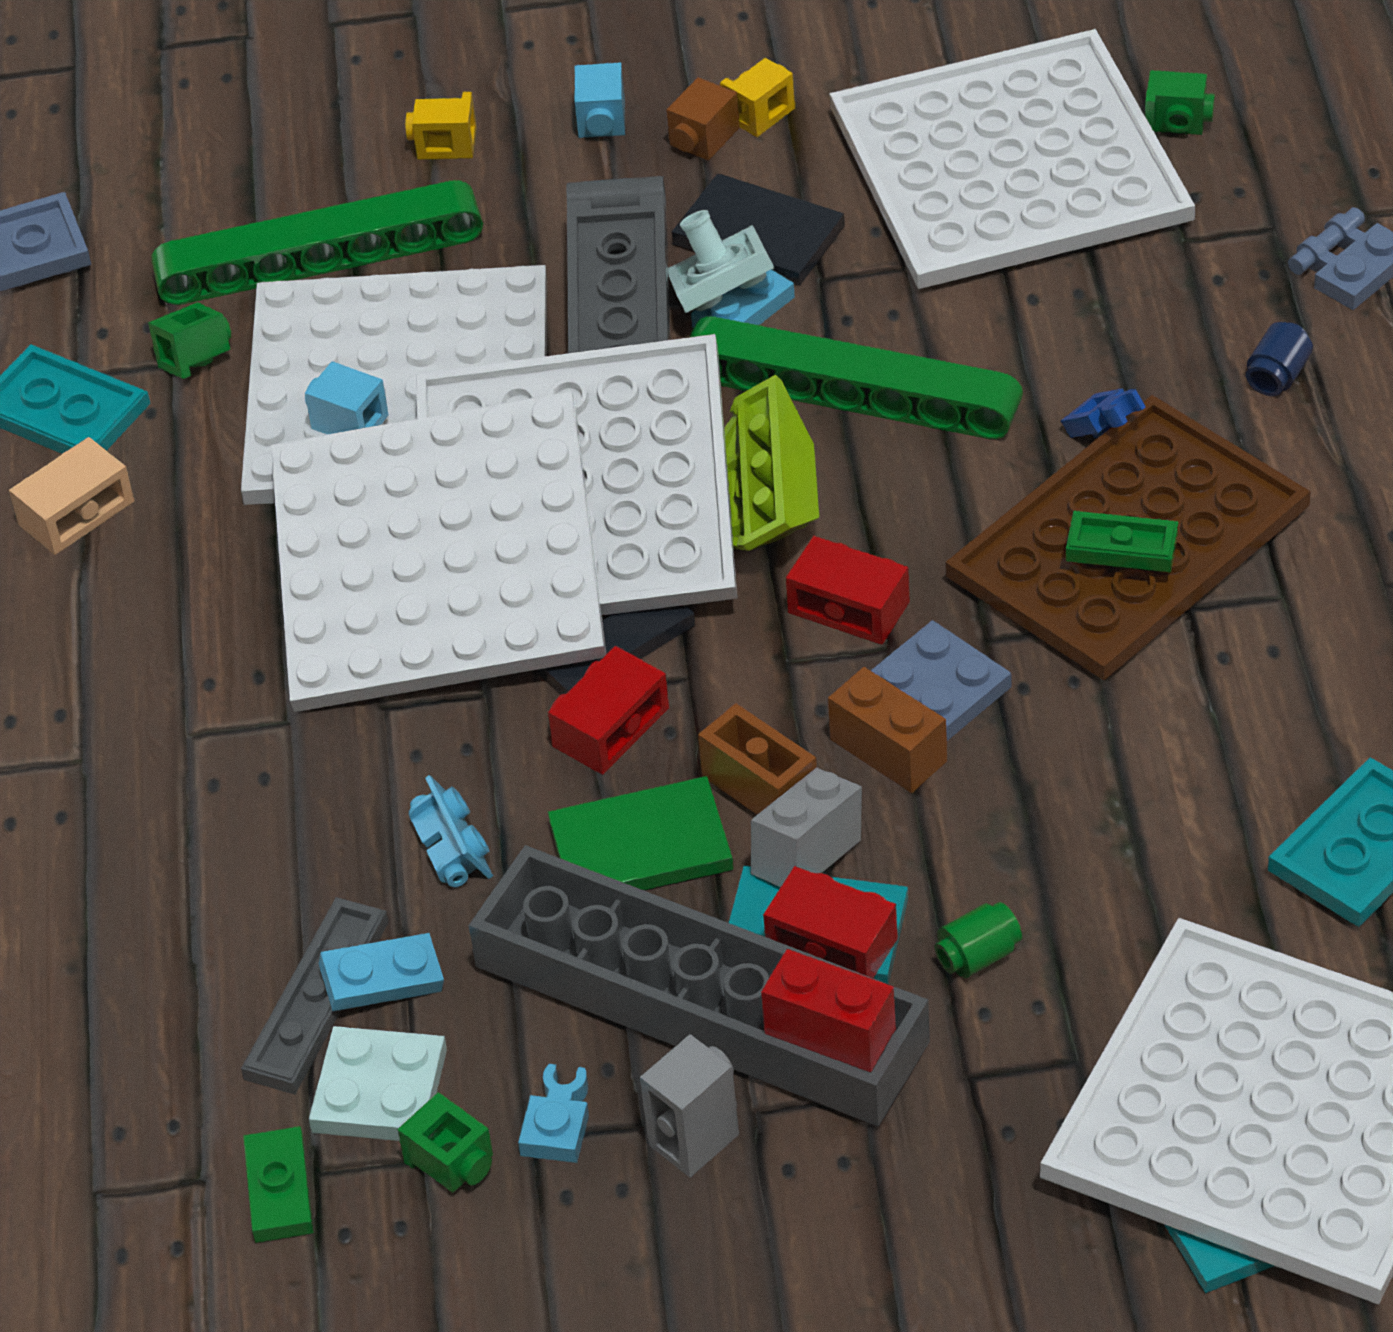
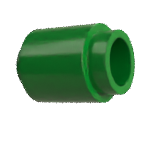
M997 902L992 906L984 903L939 928L937 931L938 943L934 945V950L940 964L948 973L956 972L962 978H969L1014 951V945L1022 940V931L1018 920L1007 905L1002 902Z

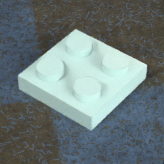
M333 1026L309 1116L312 1133L400 1141L397 1129L437 1093L447 1052L445 1036Z

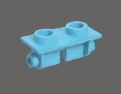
M428 775L425 779L432 792L428 795H419L411 801L409 817L422 843L427 848L443 838L426 850L439 879L444 883H448L451 887H458L463 885L468 880V874L477 868L490 879L493 877V874L484 858V855L490 852L478 830L473 825L468 826L464 818L470 814L469 807L454 787L451 786L445 790Z

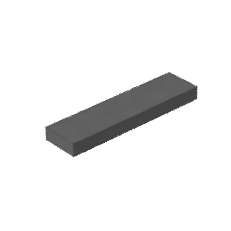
M338 897L335 898L241 1067L245 1081L296 1095L341 1010L332 1011L318 964L320 952L379 942L389 923L385 910Z

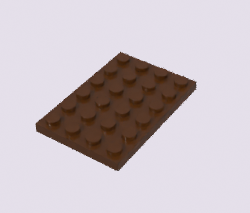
M1154 395L1149 396L1143 401L1146 406L1143 410L1135 411L1125 416L1128 421L1127 423L1116 428L1111 427L945 562L946 577L1102 680L1107 679L1310 506V490ZM1073 511L1178 521V537L1172 571L1163 572L1066 561V545Z

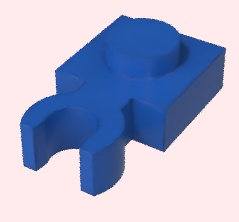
M1122 388L1095 393L1061 420V423L1070 438L1091 434L1096 439L1111 427L1116 428L1128 422L1125 416L1135 411H1141L1146 406L1136 389L1124 392Z

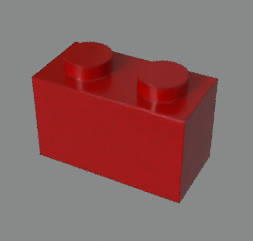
M813 536L786 576L788 613L883 645L910 603L908 566L898 564L888 558H880L850 548L843 543L832 542Z
M614 646L600 661H595L589 666L584 677L567 694L560 695L548 711L553 747L603 775L669 709L666 673Z
M796 866L793 867L763 914L766 938L871 978L875 977L898 939L895 903L887 901L877 893L863 892L836 882L826 874L812 873Z
M786 949L761 991L766 1035L868 1072H872L896 1030L894 986L790 949Z

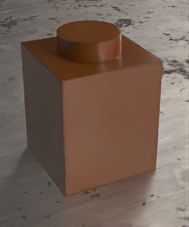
M699 77L666 109L670 145L708 161L740 128L737 92Z

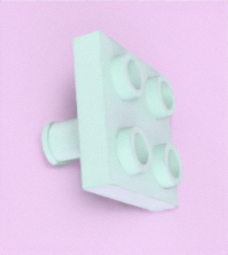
M701 210L689 215L680 223L695 255L668 268V275L677 297L687 313L693 309L703 311L713 307L722 300V294L738 286L741 289H745L758 284L766 277V272L773 269L774 266L753 225L722 241L710 219L709 212Z

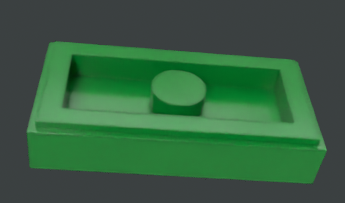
M1073 511L1066 545V561L1171 572L1178 537V521Z
M301 1126L243 1135L251 1223L255 1243L314 1233L305 1145Z

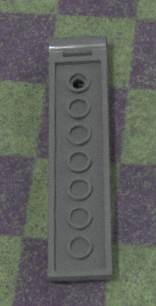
M664 176L567 183L568 353L670 340L668 239Z

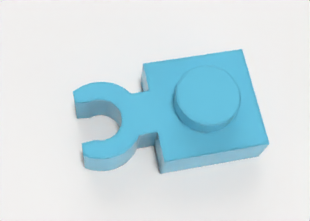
M549 1064L543 1072L546 1097L530 1095L518 1141L520 1156L577 1163L589 1118L587 1102H583L588 1093L586 1069L578 1067L575 1080L563 1085L557 1083L556 1064Z

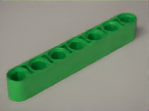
M452 180L168 241L159 245L151 255V263L161 299L169 304L181 305L257 289V283L293 281L464 244L479 236L483 230V220L472 187L464 181Z
M707 316L701 318L690 337L715 334L718 345L720 380L723 387L747 391L776 375L782 380L793 401L985 439H999L1008 433L1023 396V389L1020 383L1012 376L1002 372L719 317Z

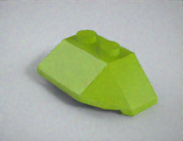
M776 375L734 398L729 411L733 416L724 428L734 549L750 551L778 541L819 519L814 443L782 380Z

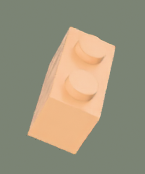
M90 437L9 489L18 525L54 555L134 502L126 466Z

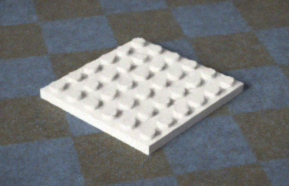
M1096 29L830 93V108L918 289L1195 220V204Z
M546 265L257 283L241 484L244 505L275 503L272 444L327 435L311 429L308 408L305 403V392L310 382L314 378H318L331 361L383 379L389 416L381 424L384 425L417 419L416 373L547 356Z
M715 334L416 373L417 418L572 391L576 407L602 615L738 598L719 355Z
M572 391L271 445L289 696L294 712L600 659L606 655L576 407Z
M1178 918L1040 1163V1178L1379 1305L1393 1276V992Z

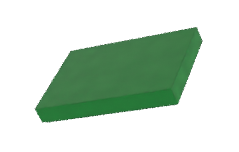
M707 776L548 811L549 824L560 859L641 890L734 870L732 854Z

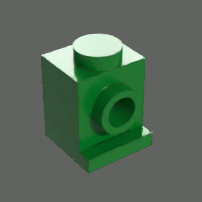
M1150 70L1145 100V117L1153 132L1202 135L1204 122H1213L1215 109V94L1207 93V74Z
M199 302L148 322L158 367L182 379L191 376L189 367L207 365L213 361L214 356L230 350L231 329L228 321L222 313Z
M439 1092L397 1129L404 1163L412 1169L417 1166L452 1193L464 1182L469 1185H476L487 1175L491 1168L493 1150L489 1128Z

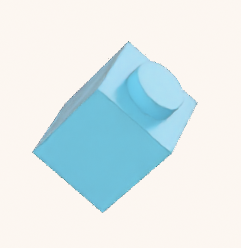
M621 63L575 65V111L579 138L625 135V94Z
M333 361L318 378H314L310 382L305 392V403L308 408L311 429L327 435L378 426L389 416L383 379Z

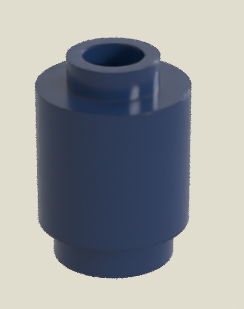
M1276 322L1269 326L1247 361L1246 380L1254 390L1266 396H1277L1292 386L1313 352V344L1306 331L1301 326L1290 322Z

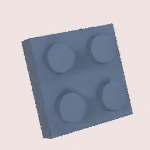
M65 192L0 210V291L92 265L87 246Z
M933 620L871 670L946 719L947 741L1012 687L1011 672Z

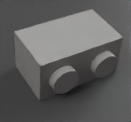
M815 768L751 819V874L781 887L794 866L812 873H822L861 841L862 786L840 778L834 773Z
M691 1034L640 1076L648 1144L689 1178L739 1135L737 1101L735 1099L733 1079L734 1068L732 1063L721 1050L714 1046L706 1047Z

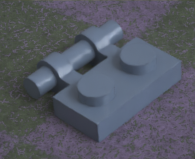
M1355 207L1345 214H1336L1325 223V230L1317 237L1309 236L1297 246V253L1288 260L1289 268L1297 275H1301L1308 268L1317 272L1315 274L1314 288L1351 310L1357 308L1393 278V231L1378 223L1365 233L1357 228L1365 222V216L1361 210ZM1336 245L1345 249L1337 256L1329 252Z

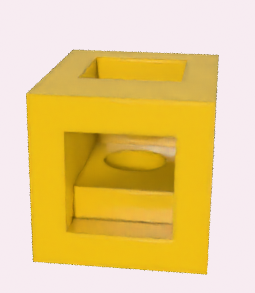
M767 58L762 59L748 71L743 72L736 80L732 81L726 77L720 82V86L737 92L740 128L755 137L760 136L795 109L793 73L784 66L776 64Z
M462 92V98L415 99L414 112L406 113L405 127L407 140H415L417 159L473 158L477 125L472 92Z

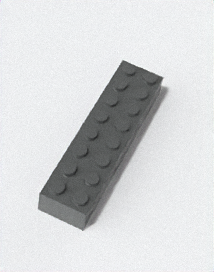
M526 845L469 924L475 965L480 969L674 1046H677L691 1034L706 1047L714 1046L721 1050L732 1063L734 1070L878 1127L930 1042L928 999L894 987L896 1030L872 1072L766 1035L761 991L786 949L849 971L852 970Z

